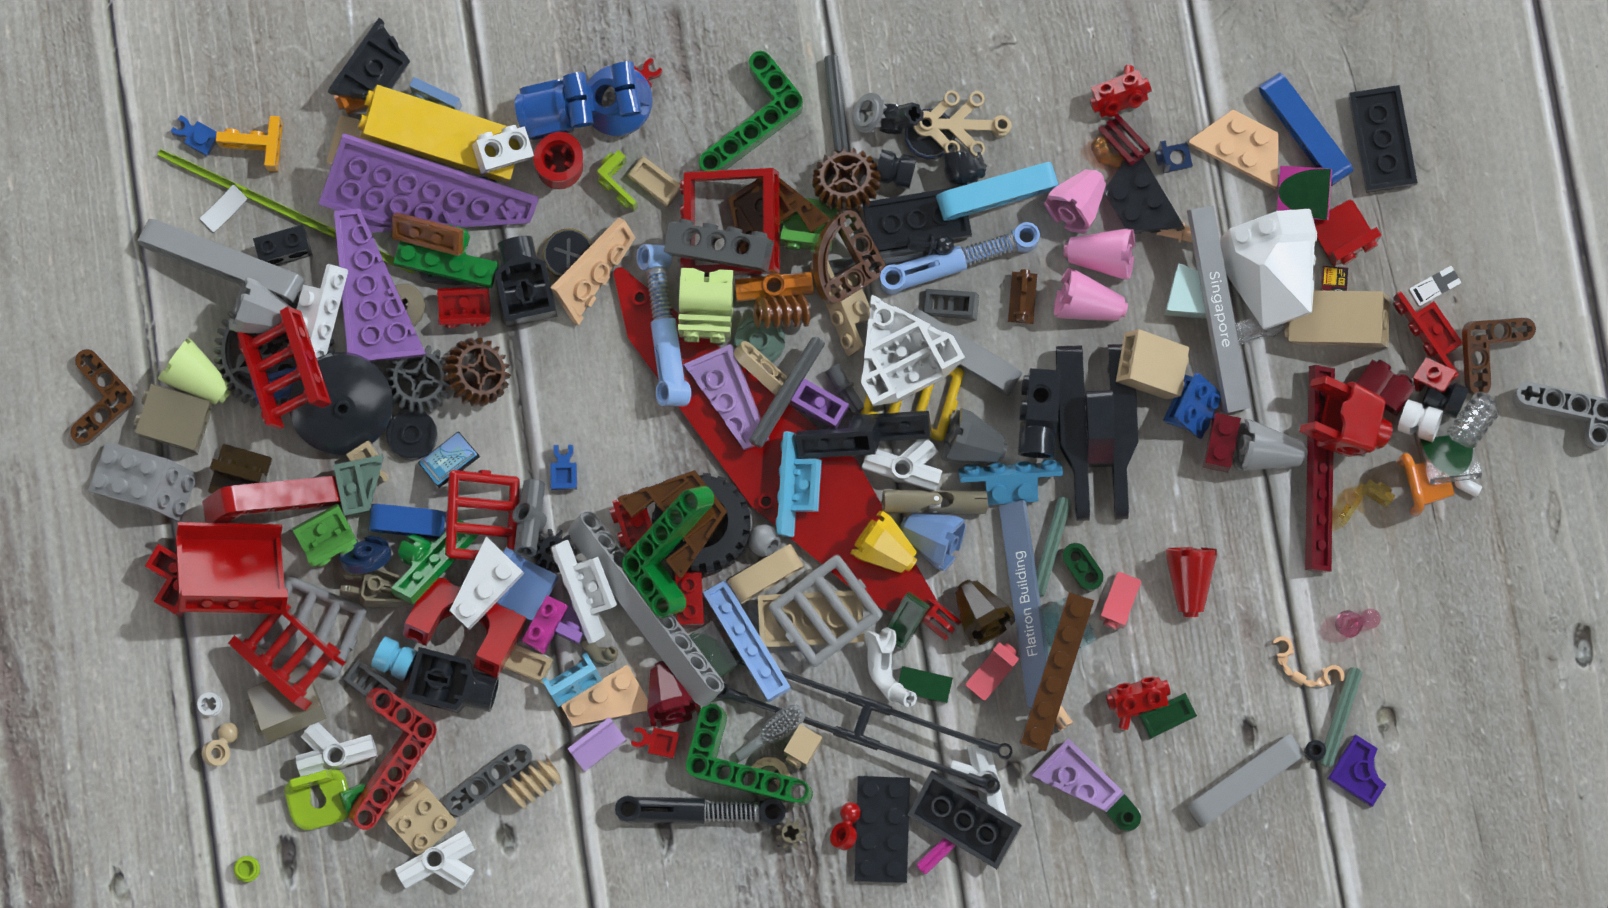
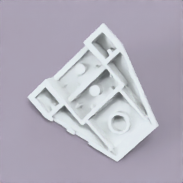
M1310 209L1276 211L1232 227L1220 238L1226 275L1264 330L1312 313L1314 281L1312 279L1313 265H1315L1316 260L1314 247L1315 242H1317V231Z

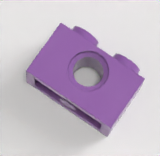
M805 378L791 399V406L831 429L838 428L849 408L848 403Z

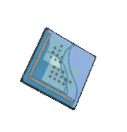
M458 431L420 460L418 464L437 487L441 488L448 482L450 471H464L465 468L480 458V456Z

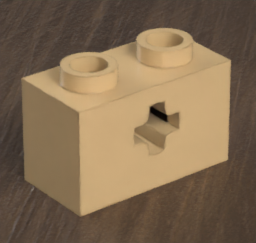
M799 724L784 750V756L787 757L786 762L798 770L801 766L807 769L820 747L823 737Z

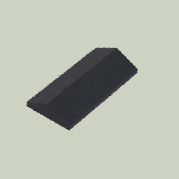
M933 770L927 777L907 814L996 870L1012 847L1022 826Z

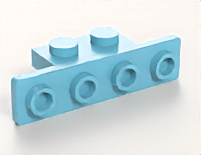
M784 431L781 441L782 461L779 468L780 490L777 495L779 506L776 528L777 534L794 537L796 512H818L822 460L799 459L796 433Z

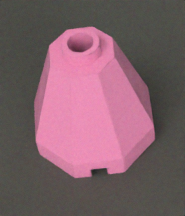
M1085 169L1053 188L1044 202V206L1052 219L1057 223L1061 220L1067 223L1064 228L1070 232L1085 234L1096 217L1106 183L1103 175L1097 170Z

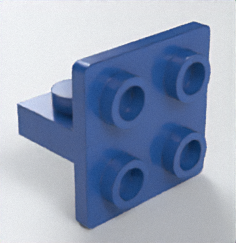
M1195 373L1193 377L1184 376L1185 385L1181 396L1173 398L1163 420L1169 425L1188 430L1196 438L1202 439L1205 431L1209 428L1216 408L1220 405L1221 395L1220 391L1199 373Z

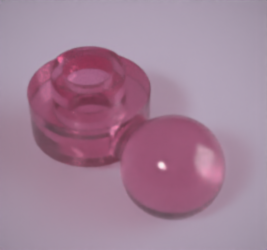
M1373 608L1364 610L1361 616L1354 611L1345 610L1337 616L1335 628L1341 635L1352 638L1360 633L1363 626L1368 629L1376 628L1381 622V615Z

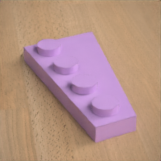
M729 344L683 365L694 377L698 386L704 391L743 449L747 450L754 447L749 442V439L761 421V417L741 366L733 355L734 348Z

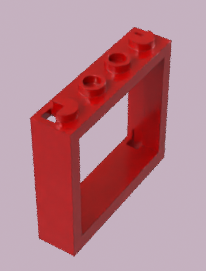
M756 168L684 172V180L680 181V192L684 195V205L680 207L681 219L693 221V225H695V182L763 178V233H766L767 238L774 242L768 272L722 264L695 265V260L680 258L681 268H695L705 272L704 277H709L710 272L718 270H733V276L780 274L779 172L776 169ZM695 235L690 240L691 246H695Z

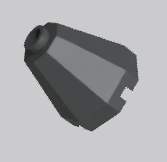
M961 408L956 411L946 434L950 435L948 441L944 440L942 460L951 463L998 462L999 458H1004L1008 445L1005 444V437L972 411Z

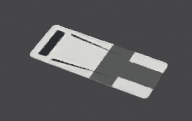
M1449 266L1411 287L1410 291L1418 305L1421 306L1461 284V281L1453 267Z

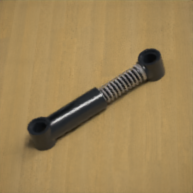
M628 795L621 797L615 805V812L619 820L628 824H704L706 819L709 822L711 819L713 821L716 819L720 821L722 819L723 822L725 819L728 822L731 819L732 822L734 820L737 822L739 820L741 822L744 820L748 822L750 820L751 822H759V824L777 826L783 822L786 815L784 804L774 798L760 800V802H753V804L751 802L748 804L744 802L742 804L741 801L739 804L736 801L734 804L732 802L728 804L727 801L723 804L722 801L720 803L718 801L716 803L713 801L709 803V801H705V798L633 797ZM625 803H633L636 806V811L632 816L627 817L622 814L621 809ZM777 806L780 809L779 817L769 819L765 815L767 807ZM642 808L668 809V812H642Z

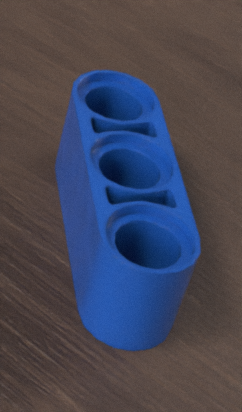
M372 504L368 530L377 533L405 536L415 534L424 538L439 539L444 533L446 512L425 508Z

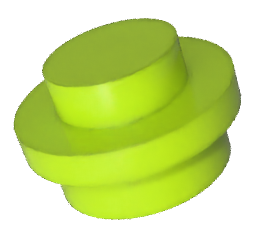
M243 856L236 861L234 874L242 882H252L260 874V864L254 857Z

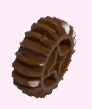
M843 147L841 153L833 150L831 157L824 154V162H817V169L813 170L812 186L815 196L819 198L822 205L827 204V208L830 211L835 207L838 213H841L843 209L852 211V208L860 211L862 204L869 207L870 199H876V192L880 191L881 175L876 171L878 165L874 163L871 156L866 157L864 151L857 154L854 147L850 152H847ZM834 174L835 178L831 180L832 183L829 186H827L829 178ZM864 175H866V180L860 187L858 183L862 181L861 178Z
M468 338L450 348L448 351L450 355H447L444 359L447 364L443 366L442 370L448 373V375L444 376L443 380L450 382L446 390L453 389L455 391L453 398L461 396V404L469 402L471 407H475L478 404L480 407H484L488 403L496 402L497 397L499 398L504 395L503 390L509 386L506 380L510 378L511 374L505 372L510 364H504L503 362L506 355L498 354L500 347L492 348V341L483 342L482 338L475 340ZM471 354L468 364L462 365L464 356ZM491 379L489 388L486 391H482L485 381Z

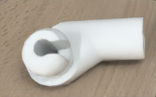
M1469 468L1463 474L1453 476L1455 486L1458 489L1477 498L1482 486L1470 480Z

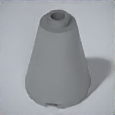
M1245 419V423H1240L1235 449H1238V457L1233 456L1236 470L1248 471L1299 467L1302 462L1306 461L1308 449L1304 446V442L1249 419Z

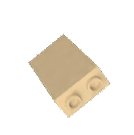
M1314 290L1312 313L1286 322L1285 337L1289 338L1288 341L1292 344L1389 348L1390 297L1383 291Z

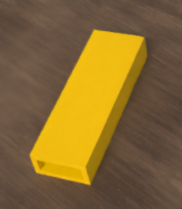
M376 85L373 91H368L364 104L368 106L366 115H361L358 129L361 130L359 138L488 177L505 184L511 179L514 165L481 174L472 144L478 140L477 136L487 132L497 135L502 133L501 129L508 126L380 85ZM509 139V146L513 150H519V142L516 139ZM485 146L484 151L486 155L495 157V149L492 146Z

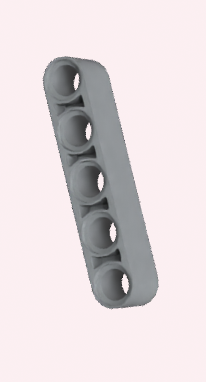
M919 309L913 311L911 315L929 323L930 326L942 332L945 331L954 336L965 356V360L957 367L1006 396L1010 395L1022 375L1020 370Z
M1290 733L1186 807L1202 828L1306 754Z

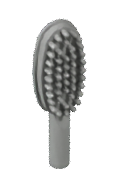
M793 704L776 712L762 726L761 734L735 753L738 759L742 761L766 742L775 743L793 733L799 724L804 721L805 712L803 708Z

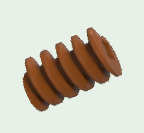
M788 295L786 298L784 296H777L776 298L774 296H768L767 298L759 296L755 300L753 307L754 323L759 328L761 321H763L764 327L769 328L771 321H773L774 327L779 328L780 321H782L783 326L788 328L790 320H792L794 327H799L800 320H802L803 326L808 327L810 322L809 304L803 295H797L796 297Z

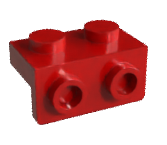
M463 287L440 288L437 290L438 325H445L446 328H456L460 324L481 327L490 322L489 288Z
M614 500L612 501L614 508L609 509L613 523L619 522L622 531L617 533L622 548L627 547L629 552L652 526L647 507L632 518L621 503Z

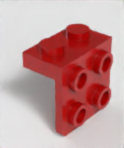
M1347 200L1329 210V220L1313 219L1317 231V240L1334 267L1340 263L1343 265L1350 263L1356 258L1355 255L1363 250L1365 253L1371 251L1378 246L1377 242L1382 236L1377 227L1372 230L1370 229L1353 200Z

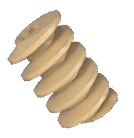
M546 754L547 763L538 759V769L529 765V775L522 771L519 772L521 781L512 777L511 788L505 783L502 784L514 803L524 809L527 808L526 799L532 803L536 802L534 793L541 797L545 795L543 787L550 791L553 790L551 781L558 785L562 784L560 774Z

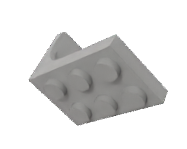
M105 443L88 491L96 495L137 505L165 515L173 520L180 521L186 511L189 497L195 486L197 474L167 458Z

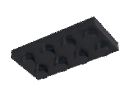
M1400 85L1350 92L1348 97L1366 193L1417 185L1418 181Z
M957 187L870 201L869 207L862 204L867 231L878 251L907 247V239L910 234L922 236L933 234L934 240L940 236H948L952 240L972 237L969 215L944 221L936 199V195Z
M858 776L857 805L861 810V815L856 821L855 882L907 883L909 816L907 814L909 813L910 778Z

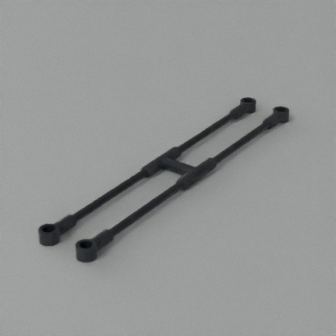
M735 648L729 650L731 654L738 653ZM739 656V659L736 661L738 665L746 666ZM780 669L783 676L787 679L844 698L845 701L862 707L854 732L838 726L833 727L805 717L802 723L831 732L833 736L876 751L879 749L966 780L967 783L984 788L989 794L999 792L1001 786L996 778L987 779L973 773L967 774L884 745L879 740L865 736L864 732L871 712L875 711L887 716L892 715L978 745L981 749L998 754L999 758L1003 760L1009 759L1013 754L1012 747L1008 743L998 744L984 738L978 739L895 710L887 704L852 692L846 693ZM725 683L724 687L727 688L726 694L717 695L719 699L728 698L743 704L748 703L774 713L782 709L748 697V694L731 689ZM1002 747L1010 749V753L1007 756L1000 754ZM992 781L998 785L993 791L988 789V784Z

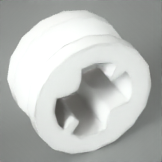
M207 692L199 697L197 706L202 714L212 717L220 713L223 703L218 695ZM215 698L216 703H213L216 705L215 709L205 710L204 706L206 704H204V701Z

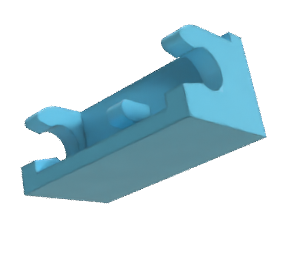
M587 653L582 654L584 661L550 681L546 677L541 679L558 707L603 680Z

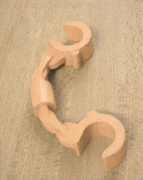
M1281 636L1272 642V644L1282 641L1287 644V652L1278 653L1276 657H1278V663L1283 666L1286 675L1290 676L1294 682L1300 685L1304 683L1308 687L1316 685L1319 687L1329 686L1331 684L1328 678L1330 670L1338 672L1340 682L1344 680V671L1336 665L1323 668L1321 670L1323 675L1317 679V682L1306 680L1307 676L1296 670L1293 673L1286 665L1288 663V655L1294 653L1291 640Z

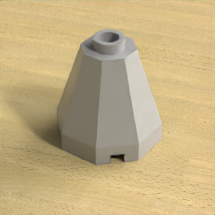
M246 277L244 280L245 284L241 285L233 305L232 313L236 314L235 320L230 318L229 329L239 333H264L281 324L280 310L289 305L257 280Z

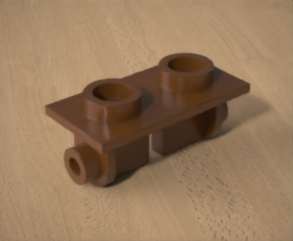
M1021 269L1020 272H1012L1008 322L1034 323L1037 274L1030 273V270Z

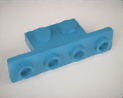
M1048 459L1043 460L1041 463L1020 461L1015 465H1005L1003 463H993L986 467L966 465L964 468L958 469V475L961 483L985 481L988 505L1022 500L1038 502V477L1063 476V468L1061 462Z

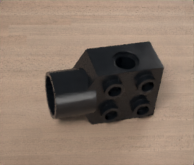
M517 236L500 241L497 245L502 266L495 271L507 327L558 317L553 292L550 288L551 283L545 261L537 259L533 237Z
M1030 368L1028 375L1023 377L1021 395H1025L1026 400L1022 401L1020 406L1019 421H1024L1020 423L1018 455L1029 458L1054 457L1061 370ZM1041 396L1045 399V402H1037L1034 397Z
M419 647L405 698L408 701L459 713L465 706L491 712L498 690L499 677L495 678L489 674L474 671L472 662L469 659Z

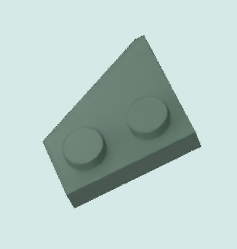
M383 454L333 465L344 516L371 509L384 459Z

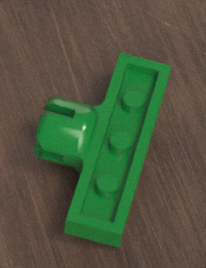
M465 229L463 232V253L459 256L400 241L393 262L395 267L491 289L496 277L495 271L499 267L497 261L466 254L470 235Z
M457 519V522L465 523V522H463V521ZM446 531L436 541H428L413 534L407 536L406 539L414 544L407 541L401 542L398 550L401 562L411 566V568L391 588L393 595L414 604L456 560L445 555ZM457 533L456 548L466 549L479 535Z

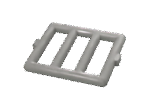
M839 555L833 556L769 605V610L787 634L785 636L790 643H795L813 667L820 665L883 616L882 611L865 590V584L861 579L858 580ZM835 568L870 613L858 623L824 579V576ZM813 584H816L849 628L848 631L838 638L834 636L803 594ZM793 599L828 644L817 654L814 653L782 610Z
M288 576L284 581L285 589L288 590V598L293 588L307 594L297 616V619L304 625L316 598L331 604L317 634V637L324 643L340 608L354 613L339 648L341 651L339 656L345 661L350 649L354 650L358 641L355 638L367 609L360 604L295 577ZM279 619L259 641L258 646L260 648L268 650L274 643L270 639ZM299 629L278 653L279 656L290 659L295 653L294 648L301 635ZM314 645L309 655L305 656L299 664L311 668L318 660L322 650ZM334 661L332 666L327 665L321 673L337 678L343 666Z

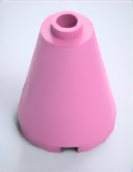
M1126 228L1070 237L1069 242L1064 244V258H1068V263L1123 280L1130 279L1134 265V256H1132V248H1135L1134 230Z
M1068 268L1060 281L1064 284L1061 291L1057 290L1054 302V315L1057 318L1118 321L1120 317H1125L1128 303L1125 302L1124 296L1075 269Z

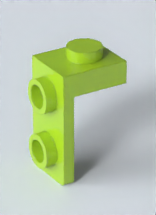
M618 149L614 154L611 152L602 160V166L597 170L598 177L600 178L598 183L606 191L611 189L617 194L616 200L625 209L630 207L635 211L638 208L637 202L612 179L627 163L626 156Z

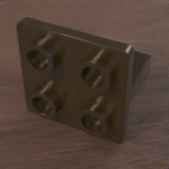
M223 444L218 460L213 459L210 466L214 473L208 492L213 494L218 489L227 486L266 482L272 458Z

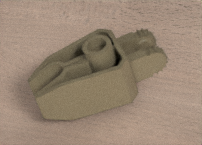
M383 569L363 574L343 571L344 578L362 582V586L358 588L341 585L340 593L359 597V602L363 607L399 608L411 605V603L393 595L391 589L402 576Z

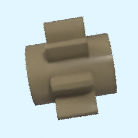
M786 818V825L784 827L777 825V829L782 831V835L777 836L776 840H784L783 849H786L790 844L794 846L795 850H798L797 843L799 841H807L801 836V833L807 831V827L800 829L798 826L800 819H797L794 824L790 823L789 819ZM789 827H792L794 831H799L794 841H791L790 837L785 838L784 836Z

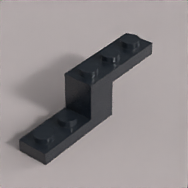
M929 411L853 415L848 428L797 431L796 441L799 459L875 455L880 441L931 439Z

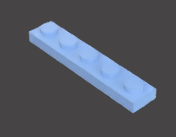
M726 580L704 591V598L767 702L790 691V685Z

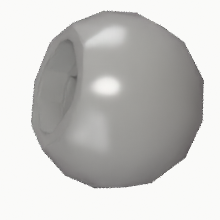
M766 524L756 526L750 532L748 538L749 548L755 555L760 557H767L773 554L781 543L780 535L777 534L776 529Z

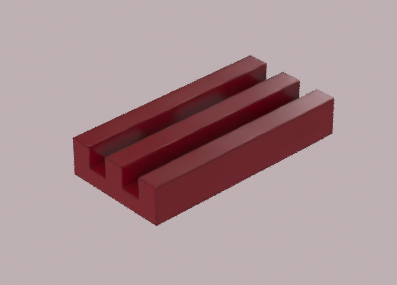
M1117 114L1114 116V120H1109L1106 122L1107 125L1105 127L1101 126L1098 130L1119 155L1132 166L1151 152L1150 147ZM1117 125H1119L1129 135V137L1142 149V151H1139L1133 145V143L1120 131ZM1110 130H1112L1118 136V138L1132 151V153L1135 155L1134 157H1131L1124 150V148L1111 136V134L1109 133Z

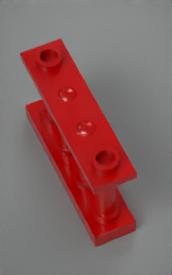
M289 306L280 310L281 324L256 337L249 333H237L240 341L238 344L239 349L245 357L262 409V420L267 426L279 430L284 428L281 419L282 415L308 402L321 408L331 404L302 312ZM287 333L290 342L288 347L262 360L258 347ZM294 356L297 363L296 370L270 383L266 370ZM302 379L305 388L304 393L277 406L273 393Z
M287 603L285 614L269 613L249 638L241 640L234 635L228 644L293 704L306 711L312 704L305 697L307 688L331 660H334L341 666H344L346 662L339 656L341 651L330 642L326 645L289 611L291 606ZM283 615L291 623L265 654L262 652L259 655L255 651L258 648L256 645L280 616ZM299 629L307 638L285 665L276 670L272 667L273 659ZM316 645L324 653L300 682L292 685L288 681L291 678L289 675L313 646Z

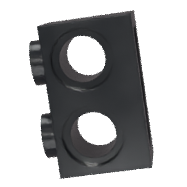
M303 224L253 238L258 259L273 265H280L313 255Z

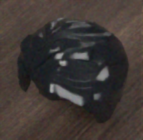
M965 150L948 152L943 155L944 172L946 179L950 183L961 186L968 185L969 183L978 182V179L986 175L987 165L984 163L981 152H977L976 159L972 157L970 152Z

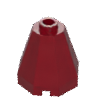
M657 662L655 667L650 670L647 711L651 726H657L656 721L661 722L662 727L688 722L693 719L692 713L695 711L698 716L701 706L691 698L665 662Z

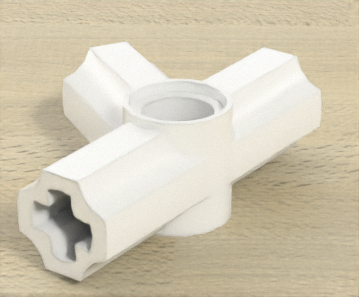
M918 439L900 456L877 449L875 455L865 456L861 468L892 478L897 483H907L929 491H936L942 473L940 469L924 465L938 453L934 444L929 439ZM904 464L907 466L909 473L900 475L896 472L895 466Z
M319 722L310 725L301 736L314 751L295 756L300 777L328 769L341 770L348 765L378 757L372 735L339 743ZM336 750L342 751V759L336 763L331 762V754Z
M978 745L967 746L971 765L952 761L950 768L967 774L973 773L981 777L990 776L999 781L992 752L981 749ZM948 774L947 780L957 786L977 791L980 800L1007 815L1001 789L996 794H989L984 788L967 783L964 779ZM995 782V785L989 790H995L998 786Z
M464 830L439 845L428 848L424 853L395 868L405 889L436 873L463 890L469 883L475 870L459 861V859L474 852L475 848ZM435 852L440 853L442 856L441 864L436 867L430 866L428 862L429 856Z

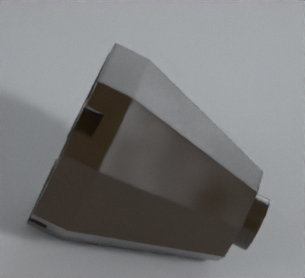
M966 580L958 585L955 597L964 636L970 647L975 646L974 641H977L979 645L986 644L1002 635L1007 630L1005 625L1008 622L1010 625L1015 622V615L1011 608L978 580Z

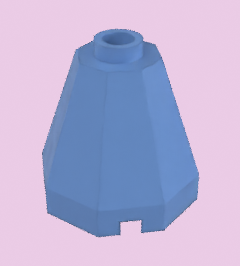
M912 513L908 518L905 517L903 519L900 529L914 549L935 568L945 572L956 558L952 556L955 550L959 551L962 546L966 524H964V519L953 515Z

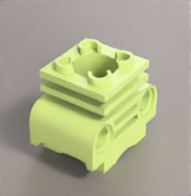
M681 268L679 337H684L686 342H699V338L710 339L711 343H725V339L731 340L734 297L733 270H718L710 272L709 277H704L705 272L695 268Z

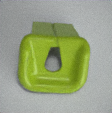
M328 769L290 779L285 785L284 793L290 817L295 826L302 830H314L342 822L347 818L339 796V792L348 789L344 774L340 770ZM319 785L325 795L326 803L322 808H314L312 806L311 786Z

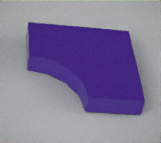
M1355 734L1327 779L1365 804L1373 807L1386 786L1375 770L1374 758L1378 748Z

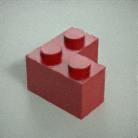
M158 544L145 565L147 569L166 579L153 602L181 618L184 612H179L176 554Z

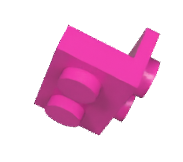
M546 595L522 641L534 650L545 654L568 606Z

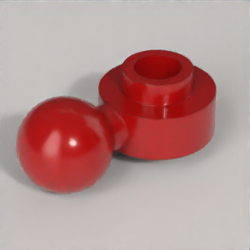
M848 802L841 807L840 816L843 821L838 823L831 831L830 842L840 850L850 849L856 841L857 832L852 824L861 815V810L857 804Z

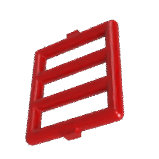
M452 470L449 472L445 555L448 558L475 560L479 550L456 548L457 533L507 537V548L514 551L518 524L513 520L512 514L519 504L520 479L517 476L491 474L490 470H478V472ZM459 481L509 486V501L458 496ZM458 507L507 511L508 527L457 522Z

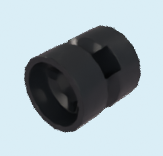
M882 149L876 170L881 175L880 183L889 184L893 180L896 187L910 189L917 157L902 154L900 158H897L893 151Z
M1454 383L1453 385L1449 384L1444 392H1440L1428 386L1422 405L1436 409L1440 408L1443 410V414L1456 419L1469 388Z

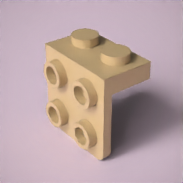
M419 777L415 781L407 783L402 792L392 799L382 814L385 821L418 856L428 848H431L456 825V819Z

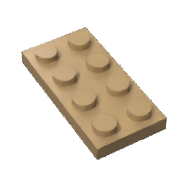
M834 591L856 622H860L863 619V604L854 591ZM822 592L803 593L836 638L849 630ZM783 594L758 595L760 638L766 647L796 646L794 642L790 643L785 636L787 634L769 610V605ZM794 599L782 608L808 645L827 644ZM864 632L849 643L865 642Z

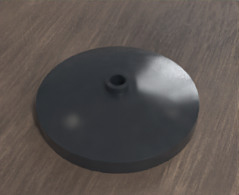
M334 352L318 357L317 361L331 404L321 408L308 402L290 411L289 414L295 430L310 446L330 454H347L368 440L373 444L387 428L393 410L392 392L385 375L373 362L357 354ZM302 379L292 383L288 401L304 393L305 388ZM340 404L346 405L344 409H337Z

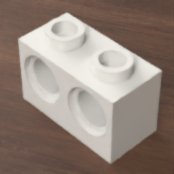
M516 125L501 129L502 133L497 135L487 132L477 136L478 140L472 144L481 174L528 161L534 156L525 126L517 128ZM509 139H516L519 142V150H513L509 146ZM485 146H492L496 151V156H487L484 151Z

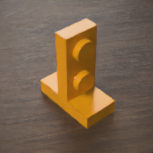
M270 116L268 135L261 131H250L249 134L239 133V130L229 128L224 129V132L217 131L216 143L221 148L266 151L264 165L267 171L278 172L283 121L280 116Z

